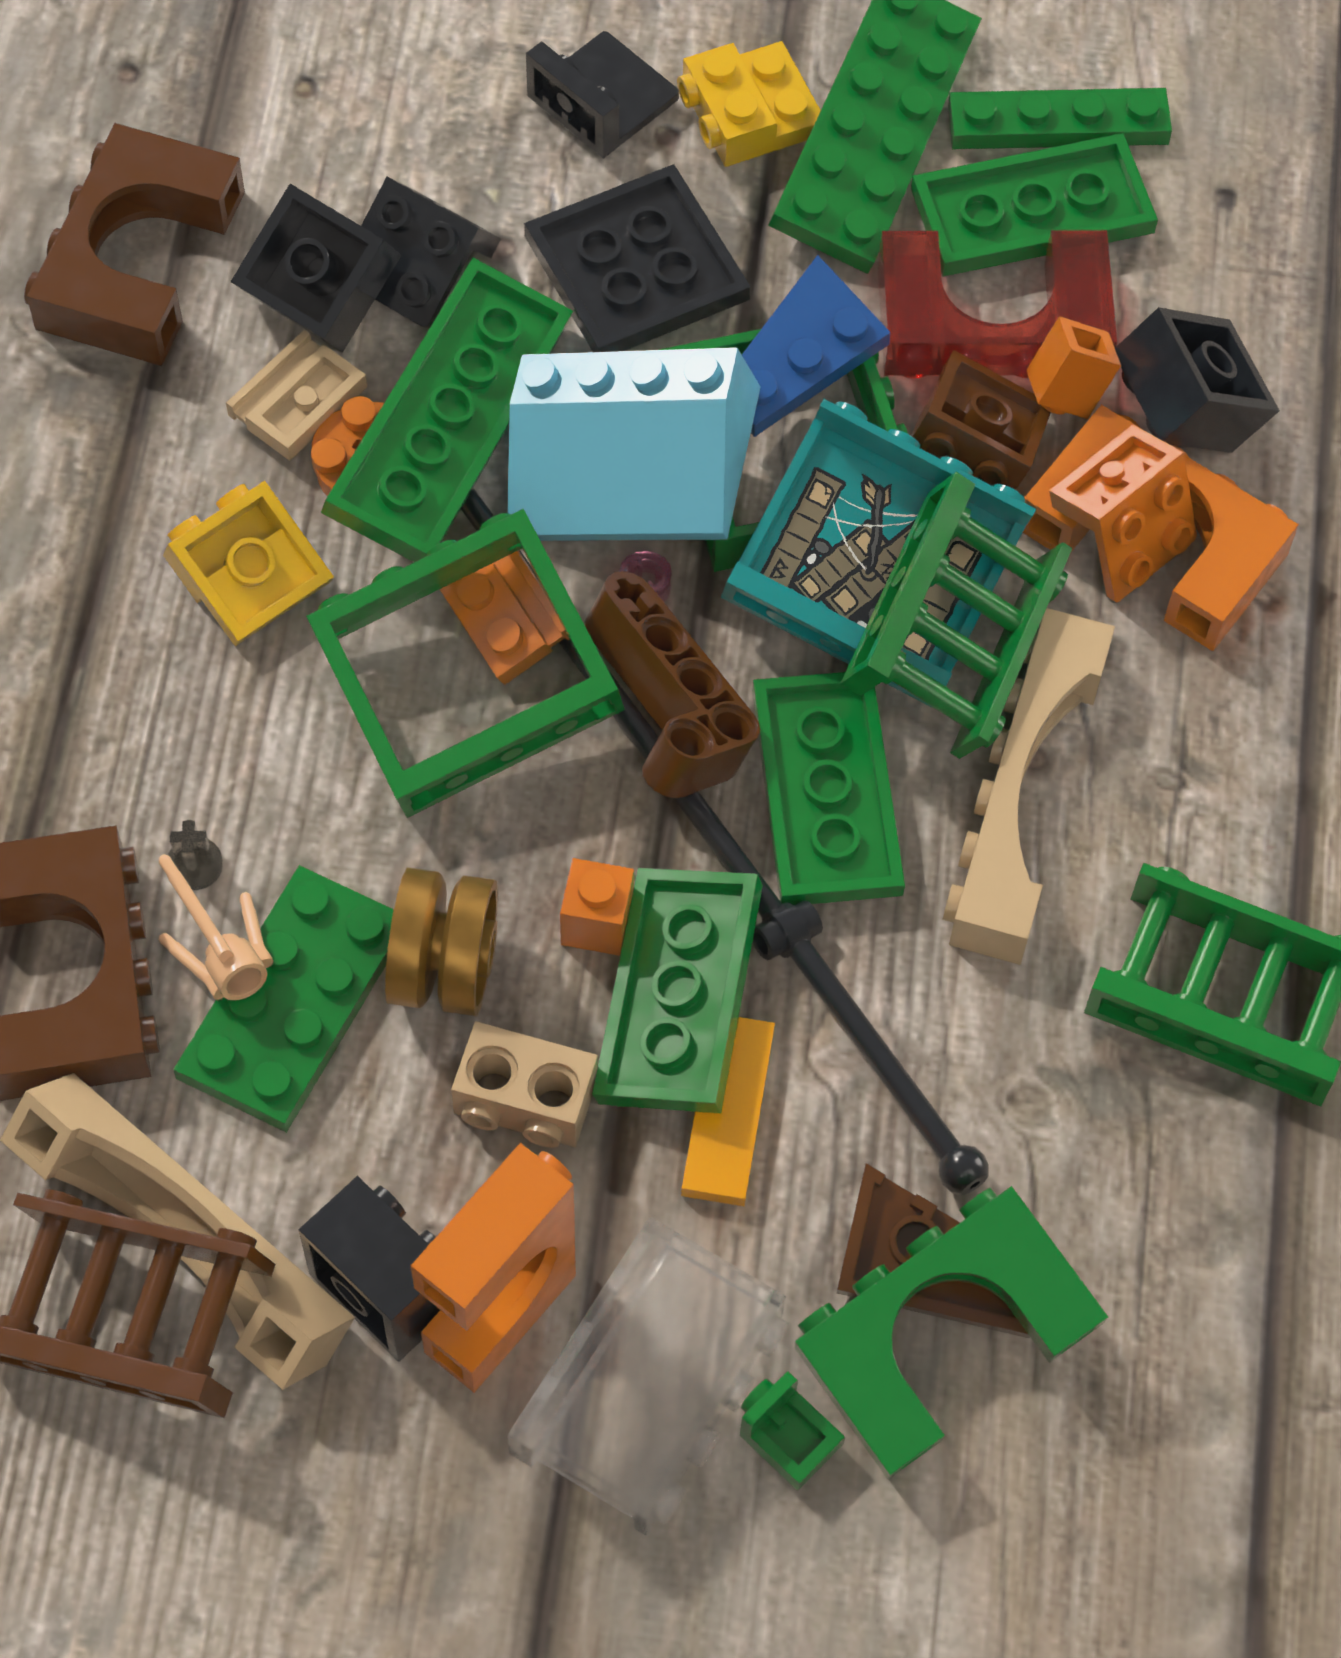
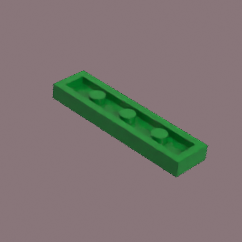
M1166 88L950 92L948 100L952 150L1057 147L1124 133L1128 146L1169 145L1172 134Z

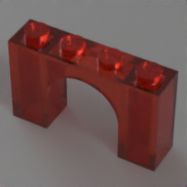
M1051 230L1044 263L1047 304L1035 315L1025 320L1006 324L989 323L975 319L958 309L949 299L941 278L938 231H882L878 259L880 315L882 324L891 332L889 345L882 349L884 376H903L909 379L940 376L944 364L952 351L955 350L1001 376L1016 375L1020 378H1029L1026 370L1059 316L1109 332L1113 345L1116 347L1118 341L1107 230Z

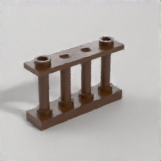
M46 1189L43 1198L17 1192L13 1205L39 1222L40 1227L8 1315L0 1316V1363L225 1419L233 1392L212 1379L214 1369L208 1365L240 1270L272 1277L276 1264L255 1248L257 1240L247 1234L227 1228H219L217 1236L214 1237L82 1207L83 1201L81 1199L57 1190ZM66 1230L97 1237L66 1328L58 1329L55 1338L38 1335L39 1327L33 1323ZM123 1244L155 1250L124 1343H116L113 1352L96 1349L97 1341L91 1338ZM181 1257L213 1263L214 1265L183 1357H175L172 1367L154 1363L155 1355L149 1351Z

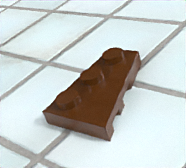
M866 1163L837 1294L857 1297L858 1295L852 1286L869 1272L882 1264L887 1267L889 1272H892L911 1258L906 1247L922 1234L935 1226H938L943 1234H945L960 1222L937 1209L938 1206L922 1196L914 1195L887 1179L885 1174ZM947 1281L931 1285L915 1294L902 1308L1030 1338L1009 1307L997 1295L982 1286L969 1282Z

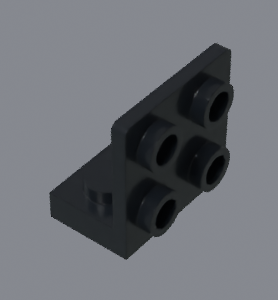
M607 31L598 34L569 57L563 54L558 55L542 41L526 52L527 96L603 159L679 99V89Z
M386 176L361 224L365 229L384 239L402 255L375 300L424 328H430L473 250L492 258L501 241L500 237Z

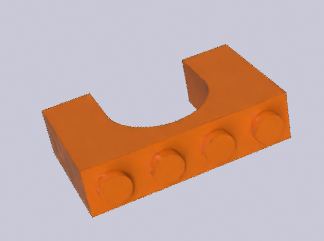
M1101 404L1024 497L1025 503L1036 508V511L1023 533L1049 550L1064 542L1072 547L1073 551L1090 529L1052 508L1049 490L1131 425L1140 428L1137 422L1126 415L1117 414ZM1171 445L1184 452L1195 526L1202 539L1204 551L1173 589L1163 621L1209 650L1214 651L1288 556L1299 524L1289 519L1280 508L1261 502L1240 489L1229 477L1215 474L1189 458L1187 453L1178 446Z
M519 1143L411 1265L414 1289L440 1309L437 1315L421 1332L424 1353L474 1393L576 1276L574 1184L571 1182L572 1175L551 1154L541 1151L537 1156L522 1143Z

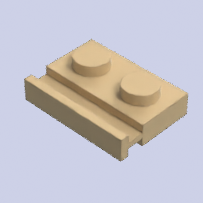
M303 330L226 402L228 416L233 420L238 418L245 423L248 431L290 461L313 440L319 426L332 413L340 410L344 402L350 398L358 397L367 388L366 374L325 344L318 345L311 340V335Z

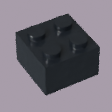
M290 183L230 282L251 297L343 352L402 255L384 239Z
M1158 307L1115 347L1121 363L1122 380L1126 387L1135 394L1146 415L1147 428L1153 436L1169 445L1233 453L1280 411L1230 319Z
M357 1175L302 1225L298 1231L309 1274L339 1304L355 1317V1320L400 1362L422 1341V1330L440 1311L438 1307L414 1289L411 1271L413 1262L436 1236L428 1230H424L419 1235L402 1219L406 1212L399 1201L387 1189L379 1185L376 1189L372 1190Z

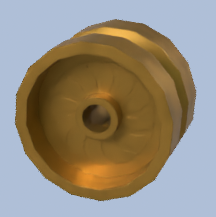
M407 867L401 879L391 923L385 974L387 1004L422 1008L432 994L438 971V1001L443 1012L478 1016L487 980L491 973L496 947L497 881L463 875L452 891L446 913L447 890L442 874L436 871Z

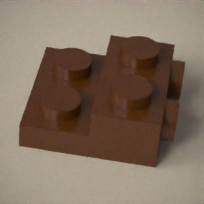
M953 350L942 368L933 393L922 410L911 436L919 442L920 449L939 459L947 456L963 462L972 470V476L991 486L1002 484L1017 490L1033 464L1051 412L1037 403L1034 393Z

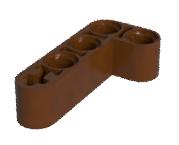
M625 571L612 573L607 577L584 623L594 644L662 729L642 767L645 781L654 791L661 795L679 798L730 780L736 775L760 733V725L756 716L659 595L643 578Z

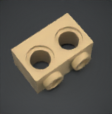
M475 1021L451 1089L454 1114L461 1115L463 1121L479 1129L496 1130L500 1126L521 1132L528 1141L543 1147L554 1148L558 1147L561 1143L576 1148L593 1096L592 1093L598 1068V1055ZM488 1074H500L509 1080L506 1085L495 1090H488L477 1084L482 1077ZM548 1091H561L570 1097L568 1102L558 1107L546 1106L538 1100L541 1095Z

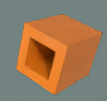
M1059 316L1026 371L1039 405L1054 414L1063 415L1068 413L1088 419L1120 369L1121 363L1109 332Z
M572 858L560 911L562 946L620 956L634 890L633 868Z

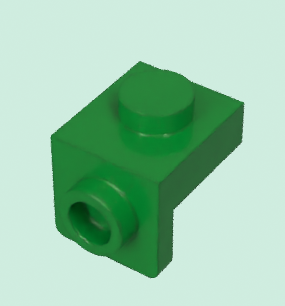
M787 1371L775 1384L768 1378L763 1380L743 1401L740 1408L745 1414L741 1421L740 1436L798 1491L844 1444L845 1436L797 1392L798 1380Z

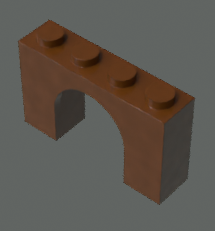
M114 123L105 143L99 142L93 151L90 165L91 170L84 184L77 185L74 188L69 202V213L62 227L55 228L51 233L47 245V257L39 272L34 271L30 275L25 287L24 299L25 303L29 305L35 330L162 366L183 323L177 289L116 271L104 264L97 257V254L103 242L115 230L125 224L145 218L170 219L225 235L245 193L240 158Z
M117 825L0 843V928L47 920H63L84 926L96 934L105 945L103 962L97 976L77 997L55 1007L0 1015V1101L22 1098L26 1090L73 1073L89 1087L151 1077L149 1054L160 1053V1045L155 1016H144L142 997L153 995V987L148 959H137L135 940L146 939L141 902L131 903L129 884L139 883L138 864L134 846L123 848Z

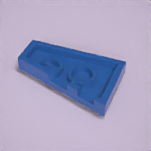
M819 255L815 257L742 354L761 387L751 434L754 437L884 349L890 343L891 332Z

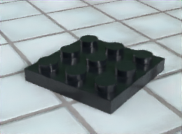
M675 164L524 223V237L565 306L573 310L572 318L593 352L626 351L750 300V284Z

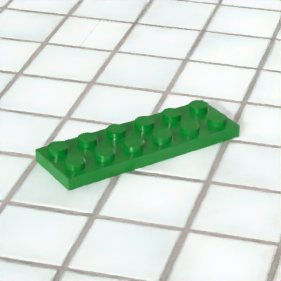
M871 0L768 226L868 274L876 261L982 18L946 0Z
M472 258L327 496L321 513L412 562L426 557L427 552L432 547L444 540L509 427L510 401L522 355L551 354L567 327L573 310L487 264Z

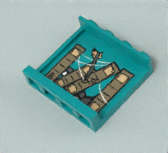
M823 399L810 428L739 562L737 561L720 598L849 664L926 495L930 490L953 473L958 472L976 484L966 507L971 509L970 517L1014 546H1016L1026 525L1033 517L1036 508L1026 504L1024 496L1015 489L1002 484L991 486L972 476V470L963 462L947 456L939 459L920 449L919 442L911 435L897 429L886 431L868 422L865 413L857 407L846 402L839 401L834 404ZM958 537L950 540L944 553L950 557V565L990 591H993L1004 570L1003 566ZM936 584L929 587L923 600L928 605V613L967 638L970 637L981 613ZM913 632L911 635H907L901 651L906 653L905 661L946 686L953 674L951 672L957 660ZM891 681L889 684H887L907 694L908 696L928 705L927 703L917 698L916 696L906 691L894 682Z

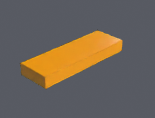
M742 1017L738 1018L721 1114L695 1112L681 1188L682 1197L745 1207L775 1023Z

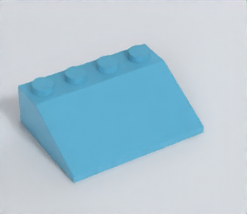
M711 348L522 355L510 401L508 513L513 514L524 508L540 541L727 539L761 388L739 349Z

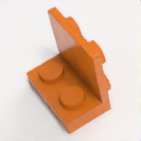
M1131 425L1049 490L1052 508L1094 532L1106 596L1116 603L1120 602L1134 589L1142 586L1150 576L1176 555L1184 552L1197 537L1184 452L1135 425Z

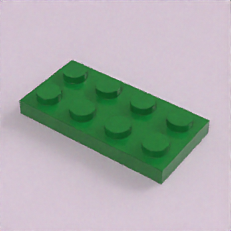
M1124 133L912 175L911 191L942 277L1154 234L1158 222Z
M845 672L753 680L752 694L755 716L760 725L758 739L779 898L782 904L791 903L796 905L803 900L811 904L900 897L904 895L905 881L876 689L874 687L859 696L840 684Z
M299 865L260 928L264 945L274 960L273 964L266 968L268 974L265 983L257 992L245 999L235 1001L223 997L215 1000L173 1068L175 1078L287 1133L386 967L394 909Z
M638 868L592 1093L598 1105L721 1114L763 887L758 874Z

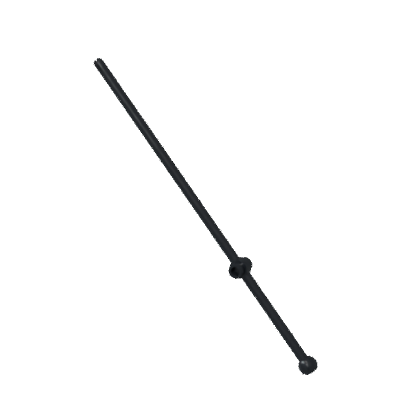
M473 488L461 510L476 531H479L482 524L494 515ZM518 550L524 558V560L526 561V563L528 564V566L530 567V569L532 570V572L534 573V575L536 576L531 564L528 562V560L525 558L522 552ZM564 638L559 642L585 679H588L589 676L570 639L567 641ZM609 671L619 690L625 709L613 717L646 760L658 736ZM699 791L685 797L674 798L728 872L758 874L763 885L758 909L762 922L755 925L753 945L760 956L765 960H771L779 955L783 958L791 957L940 1159L939 1177L942 1185L951 1193L960 1195L969 1194L981 1186L989 1176V1164L985 1155L974 1146L961 1145L812 945L811 938L821 934L823 930L821 918L815 907L806 900L796 905L791 903L782 904Z

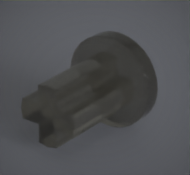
M182 821V831L170 832L169 838L172 848L168 856H170L192 890L207 888L221 875L223 869L221 852L217 845L208 839L206 831H197L195 821Z

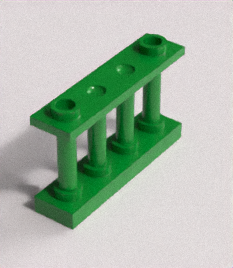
M955 472L927 493L840 684L859 696L881 682L887 685L892 681L961 725L950 751L952 755L961 759L981 746L984 748L989 747L1000 735L1006 721L1001 713L1048 604L1058 596L1067 581L1068 573L1063 569L1072 551V547L1062 542L1038 559H1034L970 517L971 509L966 507L976 484ZM956 537L960 538L1024 580L1014 606L949 564L950 557L944 553L950 540ZM935 584L1004 628L993 654L927 612L928 605L923 600L929 587ZM913 632L983 676L972 703L905 661L906 653L901 651L907 635L909 636Z
M1143 862L1130 900L1147 907L1121 970L1111 971L1100 967L1084 1013L1321 1107L1334 1083L1341 1064L1340 1060L1327 1056V1053L1323 1050L1341 1003V935L1332 936L1190 881L1185 874L1174 868H1157ZM1170 915L1205 928L1181 992L1174 995L1149 986L1144 980ZM1229 938L1264 951L1241 1014L1235 1018H1230L1207 1009V1006L1204 1004ZM1288 961L1324 975L1299 1041L1294 1042L1268 1033L1263 1026Z

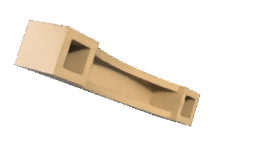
M1049 608L1046 609L1039 630L1037 629L1023 662L1029 664L1025 679L1016 678L1004 707V712L1014 714L1010 730L1002 729L992 746L989 763L999 765L995 782L983 779L973 814L983 816L984 820L979 834L971 831L967 832L958 864L959 867L969 869L965 885L962 887L952 884L942 920L954 923L949 942L950 946L1021 965L1043 885L1030 881L1023 860L1018 830L1020 787L1032 758L1051 730L1067 713L1081 702L1090 705L1094 704L1115 626Z
M73 1073L25 1091L0 1139L3 1144L45 1181L54 1177L73 1185L109 1204L129 1218L214 1237L217 1236L219 1228H227L255 1238L257 1240L255 1248L276 1265L272 1277L240 1270L226 1312L239 1336V1340L234 1348L282 1390L327 1366L355 1319L348 1310L77 1075ZM181 1257V1260L207 1286L214 1264Z

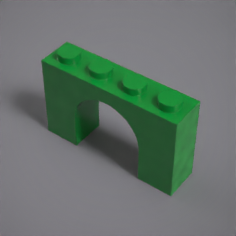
M1012 1186L998 1196L991 1187L984 1190L959 1210L965 1219L945 1234H943L938 1226L931 1228L906 1247L907 1252L911 1256L909 1260L892 1272H889L884 1264L878 1266L852 1286L858 1296L837 1311L831 1303H827L798 1325L804 1335L795 1340V1350L888 1480L940 1443L945 1437V1434L904 1379L896 1364L893 1353V1325L903 1306L915 1294L931 1285L947 1281L969 1282L988 1289L1009 1307L1049 1363L1103 1325L1108 1318V1315Z

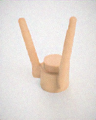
M161 855L159 857L160 866L209 942L205 952V965L167 933H162L159 936L160 944L207 986L214 999L219 1000L225 997L228 1000L236 1001L253 995L265 983L268 974L266 968L270 967L274 960L264 945L252 896L244 892L239 897L248 940L239 938L238 935L232 933L221 935L170 856Z

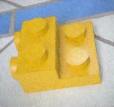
M783 41L739 54L734 43H730L683 58V75L677 78L681 100L686 108H694L699 118V129L708 149H716L725 167L807 141L821 110Z
M265 480L251 490L245 484H241L226 493L216 502L219 511L201 522L197 515H194L180 523L168 533L167 536L171 542L167 545L163 554L197 603L203 601L234 646H237L329 584L334 578L331 571Z

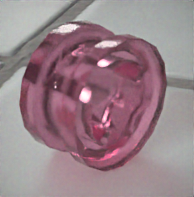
M640 551L624 559L619 572L634 573L641 578L644 572L654 574L655 584L651 580L648 581V584L665 603L670 596L672 587L671 566L665 557L656 552Z

